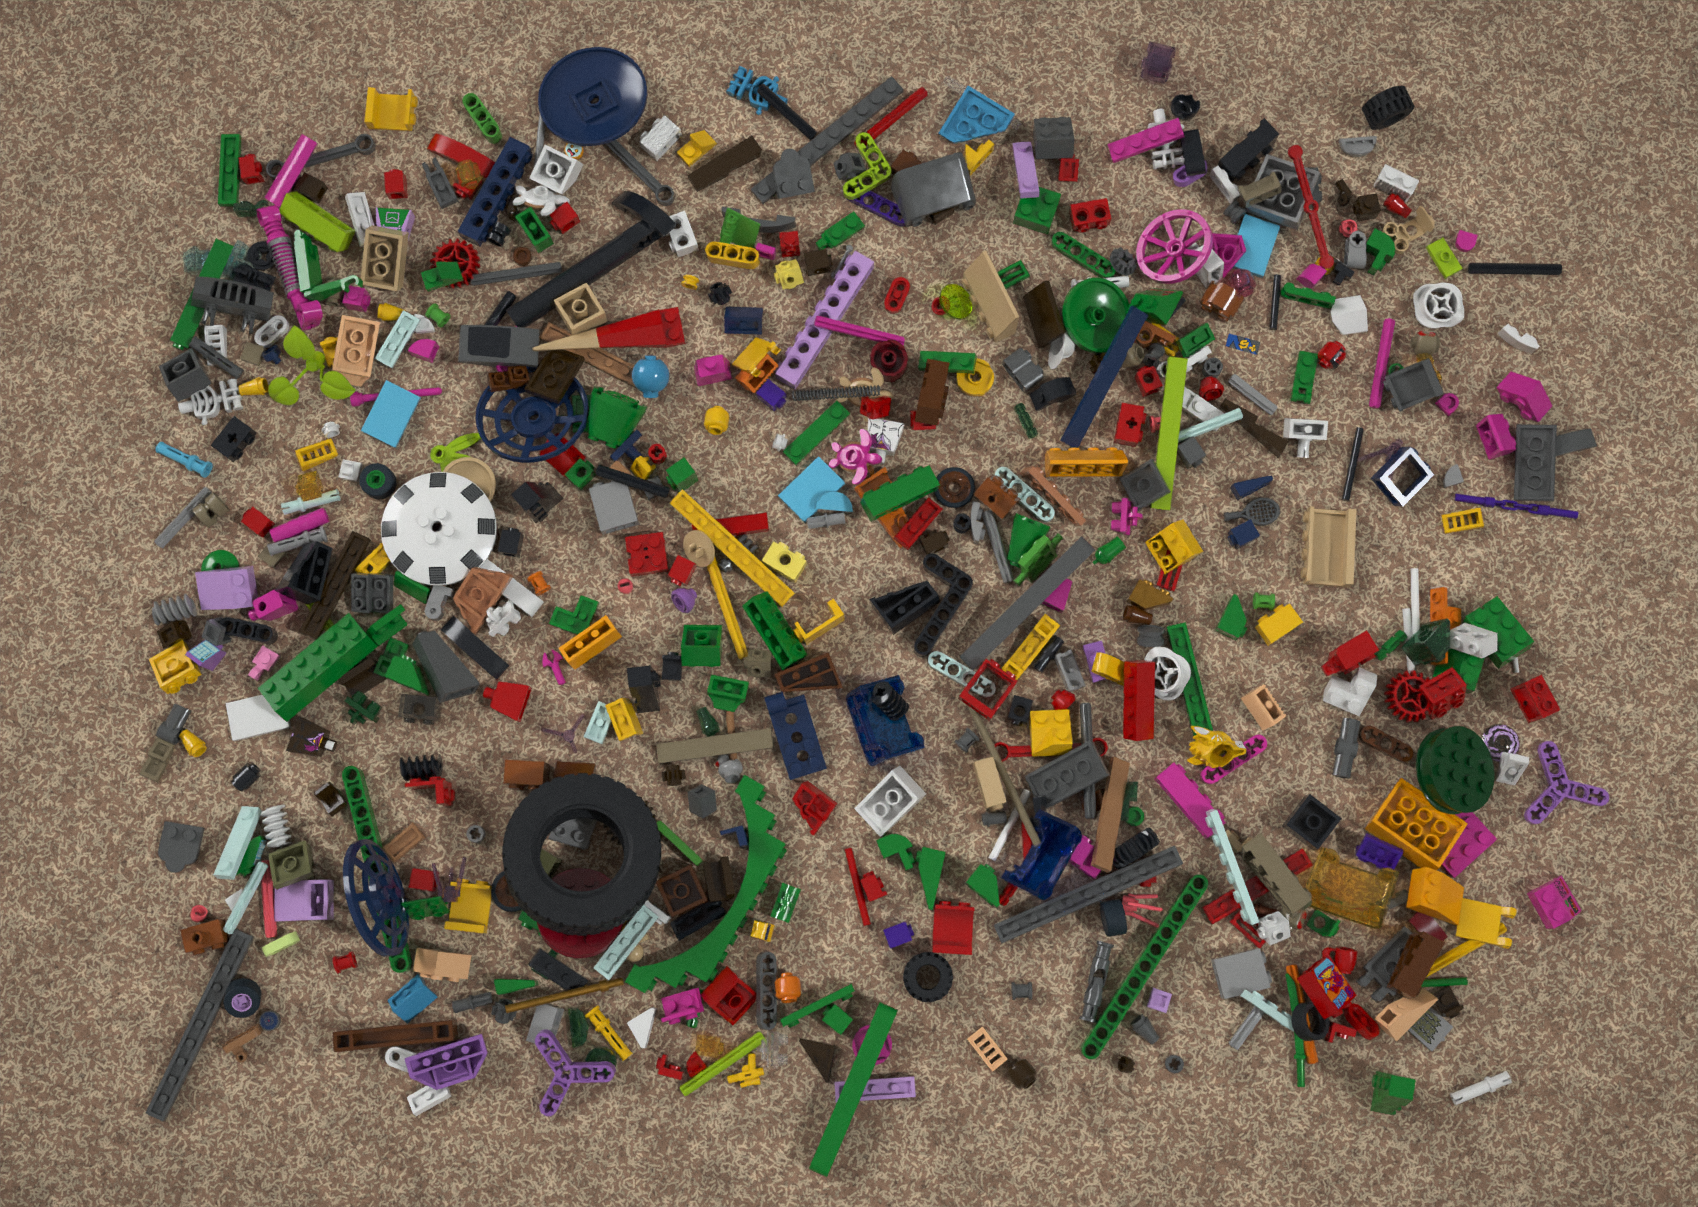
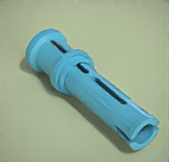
M159 442L156 446L157 453L185 465L187 470L195 471L203 478H206L213 468L211 462H205L199 459L197 455L190 456L164 442Z

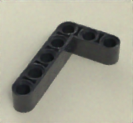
M933 553L924 557V570L951 588L915 641L914 652L919 657H926L930 654L973 585V580L968 574ZM928 560H935L937 565L934 568H930L926 562ZM944 570H951L953 576L946 578L942 572ZM961 580L968 581L969 586L967 588H961L959 586V582ZM950 596H956L959 599V602L957 604H951L948 598ZM944 611L949 617L946 620H941L938 614ZM934 627L938 630V634L930 636L927 632L928 629ZM924 643L927 645L928 650L920 652L917 646Z

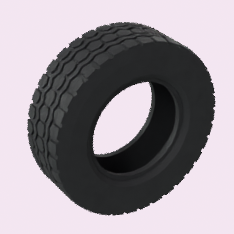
M568 774L562 778L560 776L551 779V782L543 783L521 801L506 827L502 846V859L509 890L519 907L531 919L537 921L538 924L545 928H550V930L558 933L563 932V934L587 936V934H599L600 932L609 931L613 927L620 926L642 908L651 895L657 881L661 862V838L652 812L640 796H636L637 794L632 789L626 788V785L619 781L615 782L612 778L601 777L598 774ZM588 818L597 820L613 830L622 844L624 852L622 866L615 877L600 888L591 891H573L563 888L547 875L542 866L540 854L545 839L558 825L572 819Z

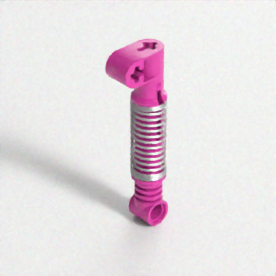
M277 205L257 209L258 221L261 227L264 228L268 239L267 247L270 249V253H272L271 257L275 261L274 264L279 273L278 276L282 280L281 283L283 288H285L284 291L287 299L291 300L301 329L309 330L319 326L323 317L321 305L318 300L310 301L300 292L296 256H294L295 250L289 235L284 232L281 214Z

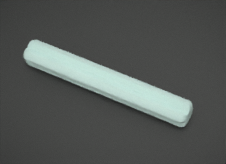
M1240 408L1179 431L1178 443L1242 419L1243 414Z
M261 861L257 863L223 927L224 932L232 934L236 929L268 868L266 863Z

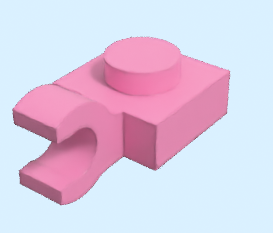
M262 646L252 661L257 665L251 669L248 675L258 681L265 670L271 672L280 656Z

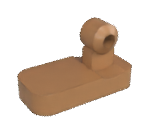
M256 1024L225 1042L222 1048L226 1054L232 1051L236 1060L242 1063L248 1057V1053L242 1045L259 1036L263 1029L259 1024Z

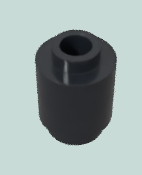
M246 763L233 776L231 783L236 789L243 792L261 777L259 773L261 770L254 763Z

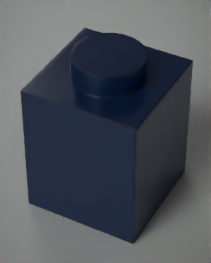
M1250 519L1228 532L1229 536L1227 538L1232 547L1235 546L1236 549H1239L1257 540L1260 534Z

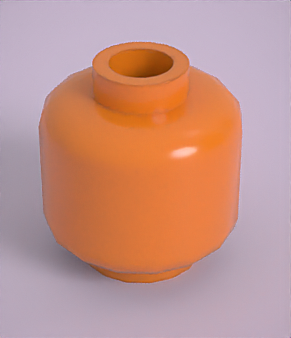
M791 972L782 973L781 977L775 980L776 998L781 1000L782 1003L796 1002L797 998L801 996L800 979L797 976H793Z

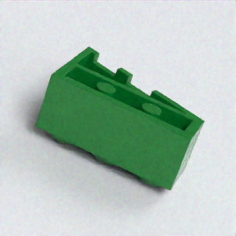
M1376 1071V1075L1372 1077L1374 1091L1371 1111L1396 1115V1111H1400L1401 1106H1406L1413 1101L1416 1080Z

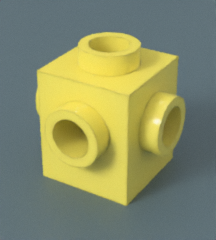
M796 259L782 261L780 264L775 265L777 272L774 273L776 283H780L783 290L792 289L796 285L804 283L801 269Z

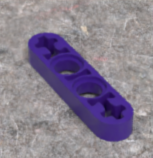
M872 191L861 195L860 200H858L859 197L854 200L847 199L897 226H905L903 219L901 221L898 220L897 215H901L898 205ZM865 197H872L874 202L871 205L865 204L863 201ZM882 205H888L890 207V211L887 213H882L880 211V207ZM893 209H896L895 214H893V217H891Z

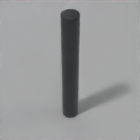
M1279 274L1274 275L1270 330H1277L1281 288V275Z

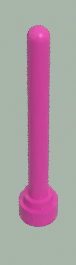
M439 387L407 390L419 397L440 395L442 393V389ZM355 391L350 396L352 407H357L364 404V402L376 401L379 393L363 394Z

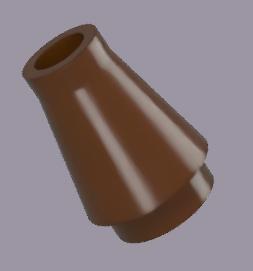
M1133 604L1131 606L1127 605L1123 612V620H1126L1127 623L1150 625L1153 619V614Z

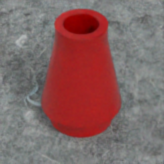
M1391 193L1383 203L1386 210L1404 219L1412 211L1398 194Z

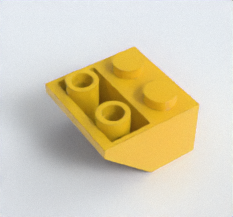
M1184 519L1173 522L1145 542L1160 568L1164 571V574L1189 562L1203 552ZM1167 550H1170V555L1165 556Z

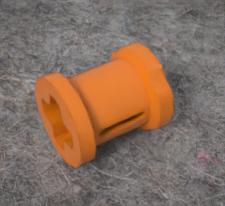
M542 571L535 572L527 578V581L531 582L534 587L536 596H540L551 589V586L547 585L544 580Z

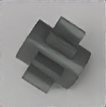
M500 999L499 1002H495L491 1015H496L495 1020L498 1023L507 1024L516 1017L517 1011L506 1013L505 1005L513 1004V1001Z

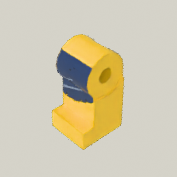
M754 920L750 937L771 942L775 925Z

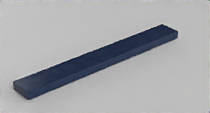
M1131 306L1060 439L1061 442L1072 448L1079 447L1127 356L1128 349L1132 347L1148 317L1146 313L1135 306Z

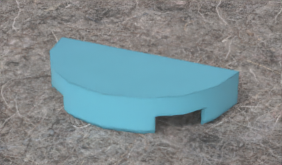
M836 491L827 492L816 501L814 508L853 512L849 498L843 493Z

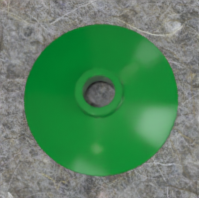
M216 550L205 557L201 571L216 570L215 567L218 564L221 565L220 569L239 567V562L231 552Z

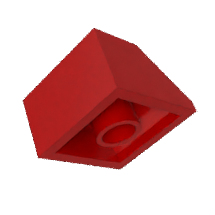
M728 966L700 994L713 1010L733 1026L756 1002V992Z

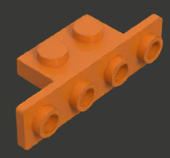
M1447 587L1431 589L1430 636L1440 634V630H1436V633H1433L1436 625L1442 626L1443 633H1448L1451 629L1460 626L1462 618L1461 608L1447 606ZM1450 636L1443 637L1437 642V645L1442 644V649L1434 650V641L1430 640L1431 665L1448 663Z

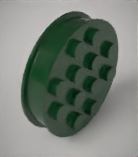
M1463 726L1441 728L1430 732L1420 744L1416 757L1417 779L1422 793L1434 808L1440 812L1452 815L1475 812L1486 804L1494 786V765L1488 747L1478 734Z

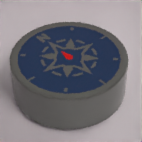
M266 1011L260 1016V1026L266 1031L275 1030L281 1023V1017L276 1011Z

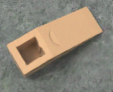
M1422 988L1419 995L1415 998L1407 999L1403 997L1388 1004L1376 1016L1375 1020L1381 1029L1397 1042L1438 998L1425 988Z

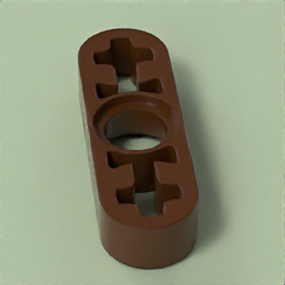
M1365 726L1359 731V738L1363 743L1399 762H1407L1412 759L1413 749L1373 726ZM1371 730L1372 736L1378 737L1379 734L1381 735V737H1379L1376 744H1374L1376 740L1374 738L1366 739V734H1364V731L1367 732ZM1383 739H1388L1391 742V747L1388 750L1383 749L1381 746ZM1395 747L1398 750L1406 749V754H1408V757L1405 756L1401 758L1400 752L1394 751V754L1391 752L1395 749Z

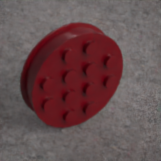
M587 868L570 869L552 878L561 887L573 891H591L611 881L610 878L601 872ZM537 922L543 940L551 949L563 956L576 959L589 958L604 952L619 936L623 926L621 924L599 934L577 936V934L567 935L563 934V932L552 931L550 928H545Z

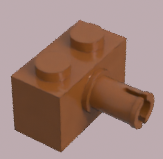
M990 475L974 495L1003 519L1008 516L1021 499L1014 489H1008L1003 484L1004 481L1000 477Z
M216 919L180 930L185 953H193V956L205 953L207 948L212 947V950L223 948L224 944L229 942L228 933L223 931V927L226 924L225 919Z

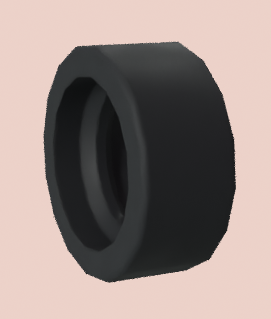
M1313 1002L1300 1003L1294 1008L1291 1018L1292 1027L1300 1039L1304 1041L1321 1040L1327 1035L1330 1024L1329 1018L1324 1020ZM1308 1011L1314 1017L1315 1026L1313 1032L1309 1030L1306 1021Z

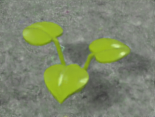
M294 325L285 337L283 346L291 357L296 359L302 357L303 360H306V368L292 383L283 376L273 379L268 388L270 397L275 402L283 405L295 404L299 399V391L294 385L308 370L314 372L319 369L320 381L323 382L320 389L324 395L335 400L351 396L356 389L351 386L341 373L328 371L323 376L325 355L320 351H315V347L307 335Z

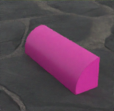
M303 134L300 135L264 198L281 207L286 193L291 192L318 145L317 142Z

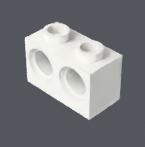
M682 211L669 216L676 224L681 225L679 229H673L666 235L671 237L672 241L669 242L672 253L676 252L677 256L681 257L699 250L686 212ZM682 240L687 241V244L684 246L678 245Z
M1464 623L1450 630V648L1484 658L1497 651V633Z

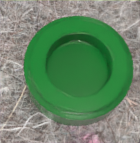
M1139 807L1128 808L1124 814L1125 822L1130 826L1140 825L1144 821V812Z

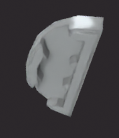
M1377 136L1340 139L1338 142L1346 154L1352 157H1362L1372 151L1376 144Z

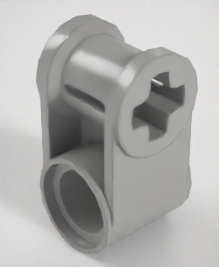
M1354 231L1345 241L1344 264L1348 268L1364 269L1367 259L1366 236L1361 231Z

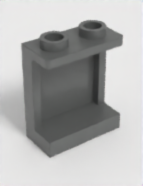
M1430 358L1385 376L1386 380L1383 381L1386 391H1391L1393 398L1390 400L1394 409L1398 408L1399 412L1444 394Z

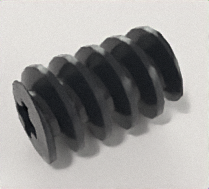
M879 682L874 686L872 702L891 721L901 719L909 710V704L888 682Z
M431 754L430 760L424 755L422 761H420L419 756H416L415 762L412 761L411 757H408L407 762H404L403 757H400V772L405 781H409L411 778L418 779V777L424 780L426 776L429 779L430 777H441L443 763L440 754L437 760L434 754Z

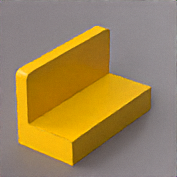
M620 698L605 705L619 741L626 740L634 735L643 734L629 698Z

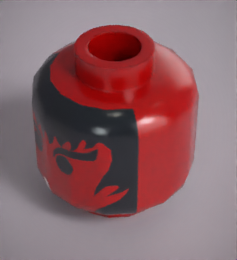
M1338 341L1327 342L1317 354L1320 366L1324 369H1336L1346 358L1345 347Z

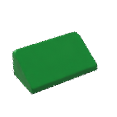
M395 572L394 586L426 604L431 590L408 578L401 572Z

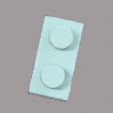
M600 701L597 703L584 738L603 744L612 722L605 706L607 704Z

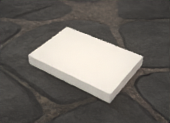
M263 695L225 703L233 741L291 728L290 720L286 722L281 718Z

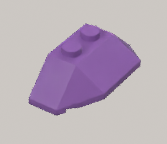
M478 1034L427 1049L404 1059L411 1079L438 1090L475 1078L488 1052L483 1035Z

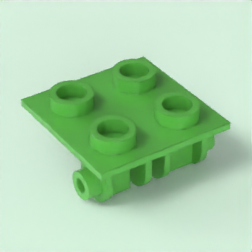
M727 208L720 233V242L727 244L732 242L739 246L754 248L761 224Z

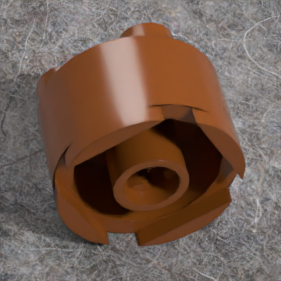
M1211 281L1200 300L1202 304L1201 309L1209 314L1214 312L1218 314V319L1228 322V320L1234 318L1244 297L1241 295L1239 298L1236 295L1238 292L1224 283L1218 282L1215 285V281Z

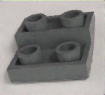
M373 573L351 574L352 612L389 613L393 610V575Z

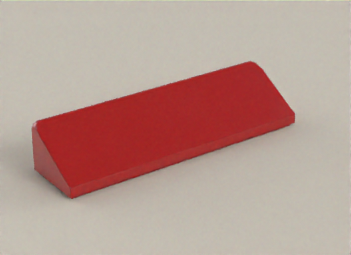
M767 512L715 519L733 536L769 531ZM692 525V531L698 530L694 525Z

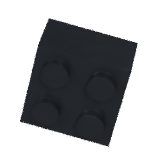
M1311 794L1303 797L1282 827L1314 851L1321 847L1342 818Z

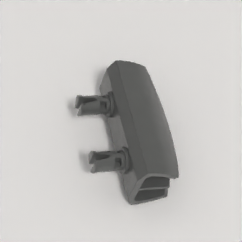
M196 276L191 306L205 308L202 324L204 325L208 317H210V326H214L216 311L243 316L241 332L244 333L246 326L249 325V334H252L255 319L269 321L274 293L241 282Z

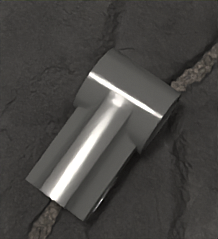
M175 703L166 721L159 726L156 736L176 745L180 741L179 735L183 731L182 728L191 710Z

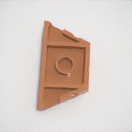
M478 567L471 568L454 595L453 600L457 607L460 608L464 620L467 619L472 633H478L488 617L486 611L490 607L494 608L513 578L512 574Z

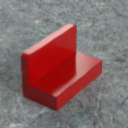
M564 437L560 440L563 444L568 442ZM552 445L543 449L540 452V456L553 452L557 448ZM572 445L566 451L546 461L566 478L565 474L580 458L584 461L586 456Z

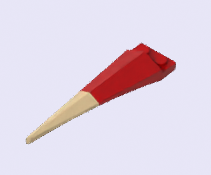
M674 307L664 310L658 309L533 347L532 350L633 347L668 348L685 344L679 309Z

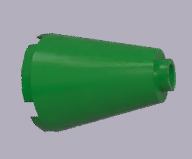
M1016 513L1013 519L1007 558L1010 560V565L1020 568L1018 562L1021 556L1033 547L1037 539L1048 534L1050 526Z

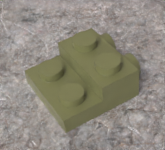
M306 841L297 842L294 845L268 854L273 887L276 890L314 876L312 849Z

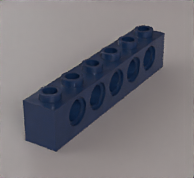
M509 137L457 231L461 238L479 247L487 241L486 237L494 222L498 220L499 212L505 209L506 200L509 195L513 194L516 181L522 178L526 163L529 164L533 154L529 145ZM513 159H518L516 163H510ZM504 175H509L507 179H502ZM496 190L501 191L498 195H493ZM487 206H492L489 211H484ZM478 222H483L482 226L475 227Z

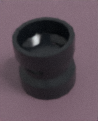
M495 221L492 226L493 230L488 233L486 239L499 247H503L504 239L506 236H509L511 229Z

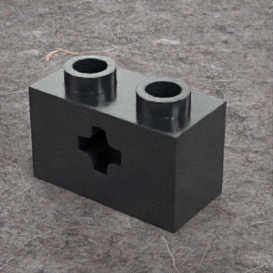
M233 416L211 446L234 463L235 460L242 457L246 446L254 442L257 433Z

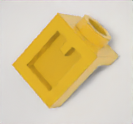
M327 337L324 341L320 342L329 368L333 367L338 337Z

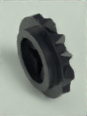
M265 241L253 244L248 250V261L256 270L265 271V269L272 268L275 262L272 260V253H270V249H268L267 242ZM259 251H260L261 253H263L264 255L267 254V255H266V258H267L266 260H267V261H265V260H263V259H260V260H259V258H260V255H259L260 253H259Z

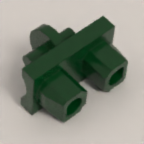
M359 690L351 698L347 697L345 699L347 704L357 710L354 712L350 709L347 713L351 716L350 723L353 725L357 722H360L362 725L365 724L366 719L362 717L363 715L377 723L380 719L377 716L382 706L372 701L367 709L362 705L368 697Z

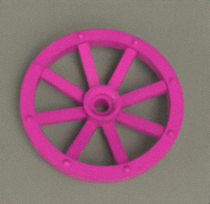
M1172 210L1158 216L1145 228L1139 238L1136 257L1140 269L1148 278L1161 284H1174L1190 278L1204 266L1210 256L1213 246L1211 228L1201 215L1191 210ZM1186 218L1180 236L1176 238L1170 221ZM1194 220L1201 225L1202 230L1185 241L1191 222ZM1163 224L1170 238L1168 243L1151 236ZM1204 237L1202 251L1187 249ZM1147 242L1166 249V251L1145 257ZM1183 257H1196L1197 260L1185 269ZM1167 258L1157 273L1151 271L1147 266V263ZM1176 259L1179 273L1164 275Z

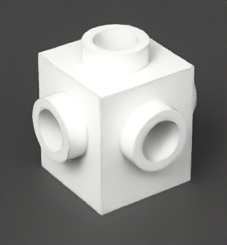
M1279 911L1258 919V935L1269 945L1291 937L1289 921Z

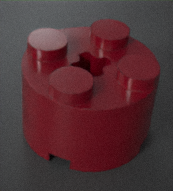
M891 339L879 342L873 347L870 354V368L879 369L883 375L884 382H896L905 374L908 366V355L905 347L900 342Z

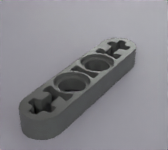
M761 952L756 959V1021L758 1027L762 1030H772L777 1023V998L775 993L777 964L776 956L772 952ZM768 958L770 962L767 964L763 963V959ZM763 969H770V972H763ZM765 975H768L771 980L768 986H764L762 982ZM765 995H768L771 999L767 1007L762 1002ZM763 1019H770V1023H763Z

